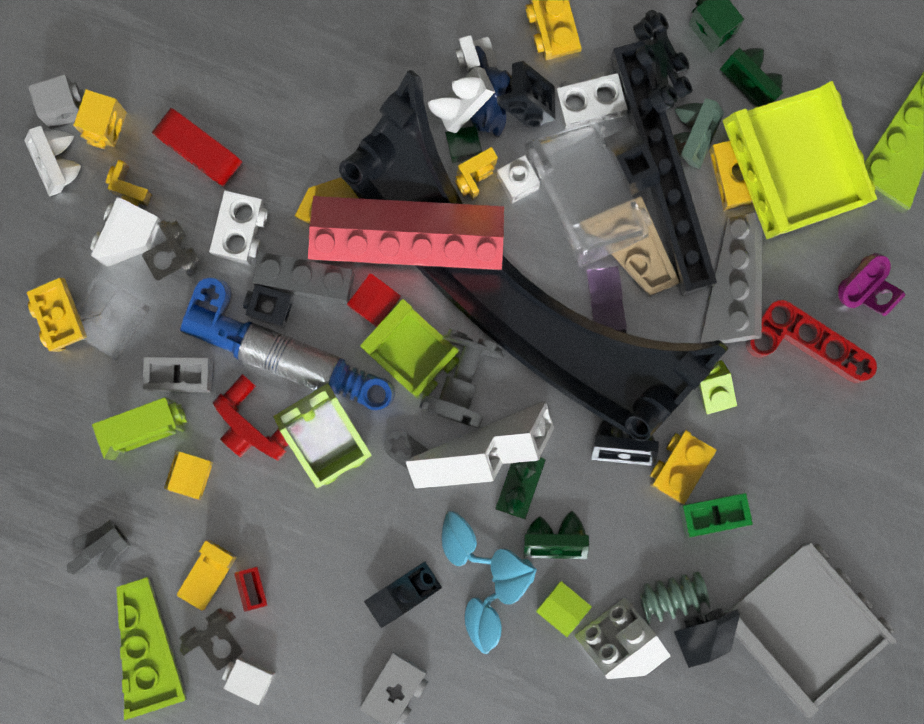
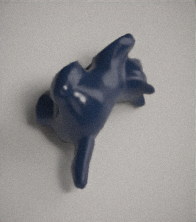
M477 45L475 49L480 62V68L485 69L495 93L470 120L479 132H493V135L499 137L504 130L507 116L505 109L497 104V97L512 92L510 87L512 75L506 70L501 71L495 67H489L485 52Z

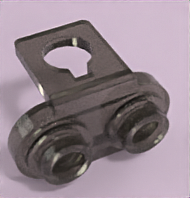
M166 219L160 221L158 224L167 240L142 254L155 280L160 281L181 268L185 270L189 278L197 274V266L202 263L193 247L187 250L180 244L182 243L181 239L186 237L179 222L175 220L171 223L170 220L166 221ZM174 251L176 257L172 259V263L167 269H158L155 266L154 258L156 254Z
M220 607L205 618L209 623L206 625V630L198 631L194 626L179 637L182 641L179 650L183 656L200 646L217 670H221L230 661L232 662L243 653L242 648L226 627L236 619V616L232 611L224 612ZM214 636H217L219 640L223 639L229 642L231 652L226 658H219L214 655V643L211 640Z

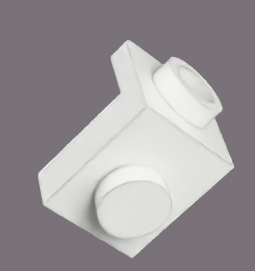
M471 35L459 38V49H455V54L460 68L466 67L467 73H469L475 66L480 67L475 49L477 45L485 52L489 67H497V60L489 37L475 41L472 40Z

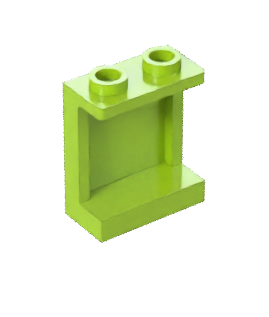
M404 299L398 303L360 345L361 349L417 399L422 394L429 396L439 384L435 379L443 371L449 374L459 362V358L456 356L460 353V350L449 341L443 339V336L414 311L413 307Z

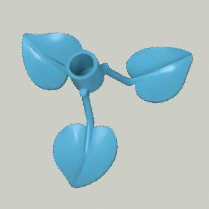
M448 511L442 528V547L449 561L456 566L465 565L467 560L475 563L491 564L495 593L485 598L484 602L477 597L472 598L465 610V625L471 641L482 653L489 654L497 646L502 632L499 615L494 608L490 607L491 602L498 598L507 605L516 603L534 581L537 569L530 560L521 559L514 552L505 548L497 550L492 558L475 556L472 552L476 549L477 540L473 529L458 513Z

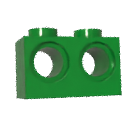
M746 493L679 506L683 530L687 538L753 525Z

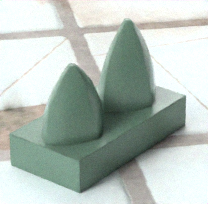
M705 98L704 103H688L675 108L680 120L692 128L691 132H681L673 135L679 156L689 166L698 169L702 166L724 115V111L718 102Z

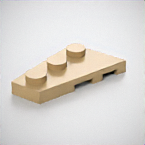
M638 197L583 221V224L649 297L680 283L642 197Z

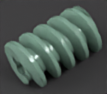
M699 572L693 573L692 582L686 574L681 575L680 585H678L674 577L668 579L667 588L661 580H658L655 584V591H653L649 583H645L643 585L642 594L640 593L641 605L648 625L651 624L652 614H655L658 620L662 622L665 611H668L672 619H675L678 608L681 609L685 616H688L689 606L693 605L697 613H701L703 602L710 609L707 587Z

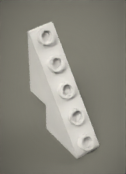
M546 401L540 402L407 459L406 464L414 487L426 488L492 482L502 464L538 461L554 430Z

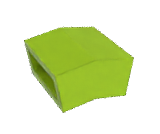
M560 581L540 604L536 612L563 635L568 637L592 606Z

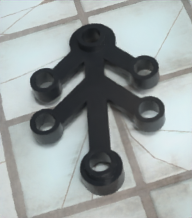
M650 10L646 12L641 22L633 26V30L639 41L644 42L650 39L653 41V45L645 44L638 48L636 56L643 66H648L653 62L656 63L658 86L649 91V99L655 110L663 113L674 107V103L678 100L677 95L683 98L692 93L693 89L686 76L679 77L678 75L689 69V61L684 53H676L667 36L669 24L666 17L660 12L657 13L655 10ZM668 76L673 84V87L668 83Z

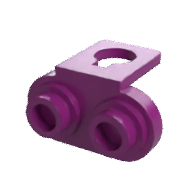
M874 253L863 258L860 265L848 278L842 280L838 286V297L842 304L849 308H856L863 304L882 316H886L906 294L903 290L885 281L890 273L891 264L889 259L880 253ZM879 292L881 294H893L891 300L883 305L877 304L878 299L875 296Z

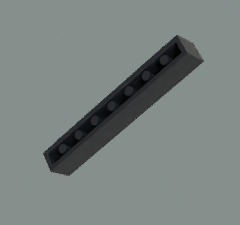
M638 41L614 48L611 54V61L615 74L618 73L630 124L634 126L645 141L659 169L660 182L651 186L650 191L674 271L680 282V291L682 296L712 288L717 284V280L666 111L663 113L657 112L649 99V91L657 87L658 84L652 64L643 66L636 56V50L645 45V42Z

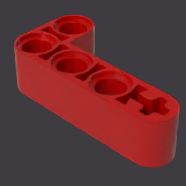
M785 300L773 302L762 313V334L769 339V348L762 351L756 347L755 339L746 340L748 352L754 357L763 358L773 353L781 341L785 339L853 383L869 380L877 371V363L872 355ZM774 308H780L786 313L784 324L776 323L773 320L772 311ZM801 325L809 326L812 329L813 338L811 341H804L800 338L799 328ZM829 342L835 343L840 349L837 359L830 358L826 353V346ZM846 358L850 361L848 363L841 365V363L845 361ZM862 361L864 363L862 369L866 372L857 374V367L852 363L856 364Z

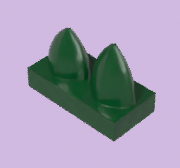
M739 47L722 65L720 70L756 107L775 102L784 93L782 91V74H765L760 69L764 59V49L749 48L742 50Z
M540 457L538 461L511 463L495 510L525 520L546 459Z
M570 511L563 519L558 534H554L548 522L539 516L530 524L527 533L524 535V558H588L589 535H586L581 520L573 511Z

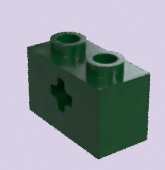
M698 0L695 3L696 7L691 12L693 15L689 26L707 49L713 53L737 34L745 19L730 0Z

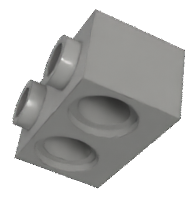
M144 357V390L148 392L212 393L213 361L209 358Z

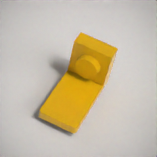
M205 540L199 550L201 553L200 557L177 592L178 597L201 611L206 609L237 558L236 555L211 540Z

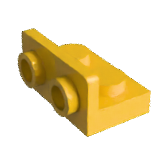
M529 0V4L525 5L529 23L535 22L537 34H533L537 53L543 52L546 61L581 52L582 48L569 0Z
M492 147L458 165L455 183L463 197L469 195L472 201L478 198L479 189L473 179L475 178L477 182H480L493 174L498 157Z
M65 278L55 279L26 292L29 298L28 309L31 315L37 319L41 329L39 331L40 340L49 351H63L66 349L65 346L87 337Z
M687 430L682 431L680 435L675 432L666 447L670 451L664 462L658 460L650 473V477L654 478L651 486L682 505H685L717 451L691 435V432Z

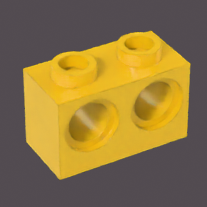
M86 89L73 126L81 133L80 137L87 140V144L101 149H105L106 145L115 147L127 112L117 99Z

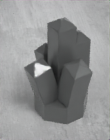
M109 520L100 528L73 539V547L78 550L85 549L82 554L67 564V572L77 574L98 558H100L97 563L99 569L109 570L120 553L131 545L121 529L112 520Z

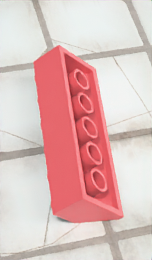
M313 196L309 227L308 259L502 270L504 206Z

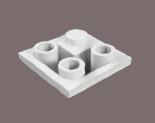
M117 197L115 203H110L105 211L103 220L106 223L102 232H97L92 240L90 249L93 252L91 256L109 267L147 252L152 247L162 221L157 216Z
M625 597L575 635V638L607 679L646 676L670 657V654L657 635Z

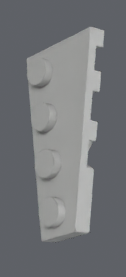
M754 212L728 218L715 275L717 284L712 288L700 343L721 340L726 344L762 338V226L757 213Z

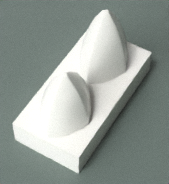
M475 66L465 77L452 81L453 90L446 97H439L428 101L430 111L442 119L447 131L457 133L495 93L483 68Z
M38 126L29 129L24 141L50 197L61 193L64 186L71 183L77 177L81 165L74 161L66 159L56 160L55 158L56 155L62 153L71 144L74 138L73 134L60 130L43 131L42 127Z

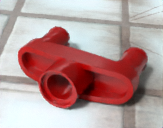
M242 374L224 395L220 393L212 402L216 410L230 426L220 440L240 458L251 446H254L267 456L279 461L287 452L284 449L288 446L279 428L271 437L269 435L265 437L238 413L239 409L237 407L256 387ZM298 423L289 427L295 437L303 429Z

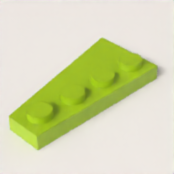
M924 72L864 161L868 176L873 181L875 189L907 210L912 206L924 170Z
M149 577L116 587L118 623L121 638L120 658L122 660L124 721L187 700Z

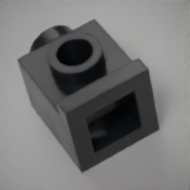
M255 284L253 291L248 290L245 296L243 309H247L245 315L249 318L285 329L294 298L292 295ZM267 301L272 302L274 305L271 312H264L262 309L263 304Z

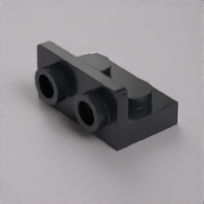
M523 60L512 63V77L510 78L512 92L498 96L497 104L527 127H540L543 123L555 120V86Z

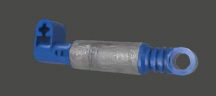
M206 278L196 285L181 324L180 331L182 333L232 352L234 358L239 359V361L247 362L266 371L269 370L270 373H276L280 377L295 383L297 382L298 384L300 383L310 389L317 390L328 383L334 394L339 395L343 392L342 397L347 398L350 395V400L352 401L358 398L357 403L371 410L384 409L393 402L395 389L386 378L377 377L370 373L365 376V371L362 370L360 373H357L358 369L354 367L350 370L351 366L347 365L345 359L340 358V356L331 355V353L325 352V350L322 351V349H317L304 342L302 343V341H296L294 338L291 339L287 335L284 336L280 332L264 328V326L253 322L242 323L225 316L232 293L230 286L224 280ZM215 288V292L219 294V297L210 301L211 296L207 294V290ZM200 300L210 301L209 304L218 307L217 312L199 306ZM380 385L384 388L386 396L383 402L379 403L372 400L370 397L372 386Z

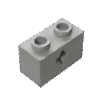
M61 75L28 86L37 116L50 129L75 121L84 96L83 89L79 90L76 82L72 83L66 75Z
M393 652L359 710L382 724H403L412 710L407 707L412 696L414 695L419 698L429 682L424 679L427 671ZM398 683L403 686L401 693L405 696L403 698L397 696L395 700L389 698L391 692L387 688L389 686L394 688Z

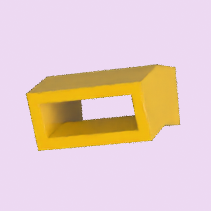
M176 450L164 489L201 500L213 462Z

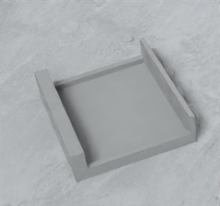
M805 542L728 611L738 609L740 614L735 633L737 639L806 717L811 718L819 711L818 706L885 646L889 643L894 644L897 641L891 635L894 632L891 625L883 617L877 619L870 611L873 607L870 601L861 592L856 595L848 586L851 583L849 577L840 568L834 570L827 562L830 558L828 553L818 543L813 546L811 543Z

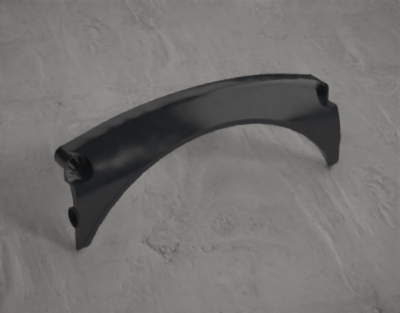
M409 70L398 89L381 106L379 111L383 116L369 135L361 140L356 151L340 163L339 173L359 199L463 204L439 157L430 130L424 104L422 79L413 70ZM504 256L502 258V270L416 266L466 317L519 362L576 403L639 441L648 440L691 391L695 390L714 369L713 366L729 349L721 340L703 343H671L641 338L594 322L569 309L526 278Z

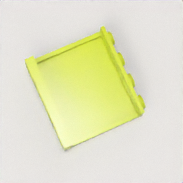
M833 81L826 83L820 88L748 111L747 109L736 111L722 120L766 239L860 208L877 200L875 185L868 176L864 165L863 153L856 144L852 124L846 117L841 95L836 90Z

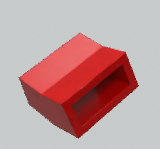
M370 273L349 300L347 306L377 328L400 299L401 295Z
M258 567L235 572L234 575L244 612L268 606ZM251 573L259 604L251 605L244 574Z

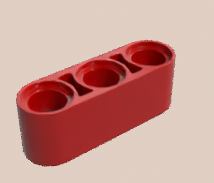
M173 108L167 111L151 132L160 141L222 187L226 185L243 163L235 154Z

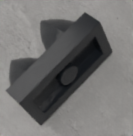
M603 420L594 437L591 460L655 466L659 441H655L653 435L646 441L636 440L631 435L628 438H623L621 429Z

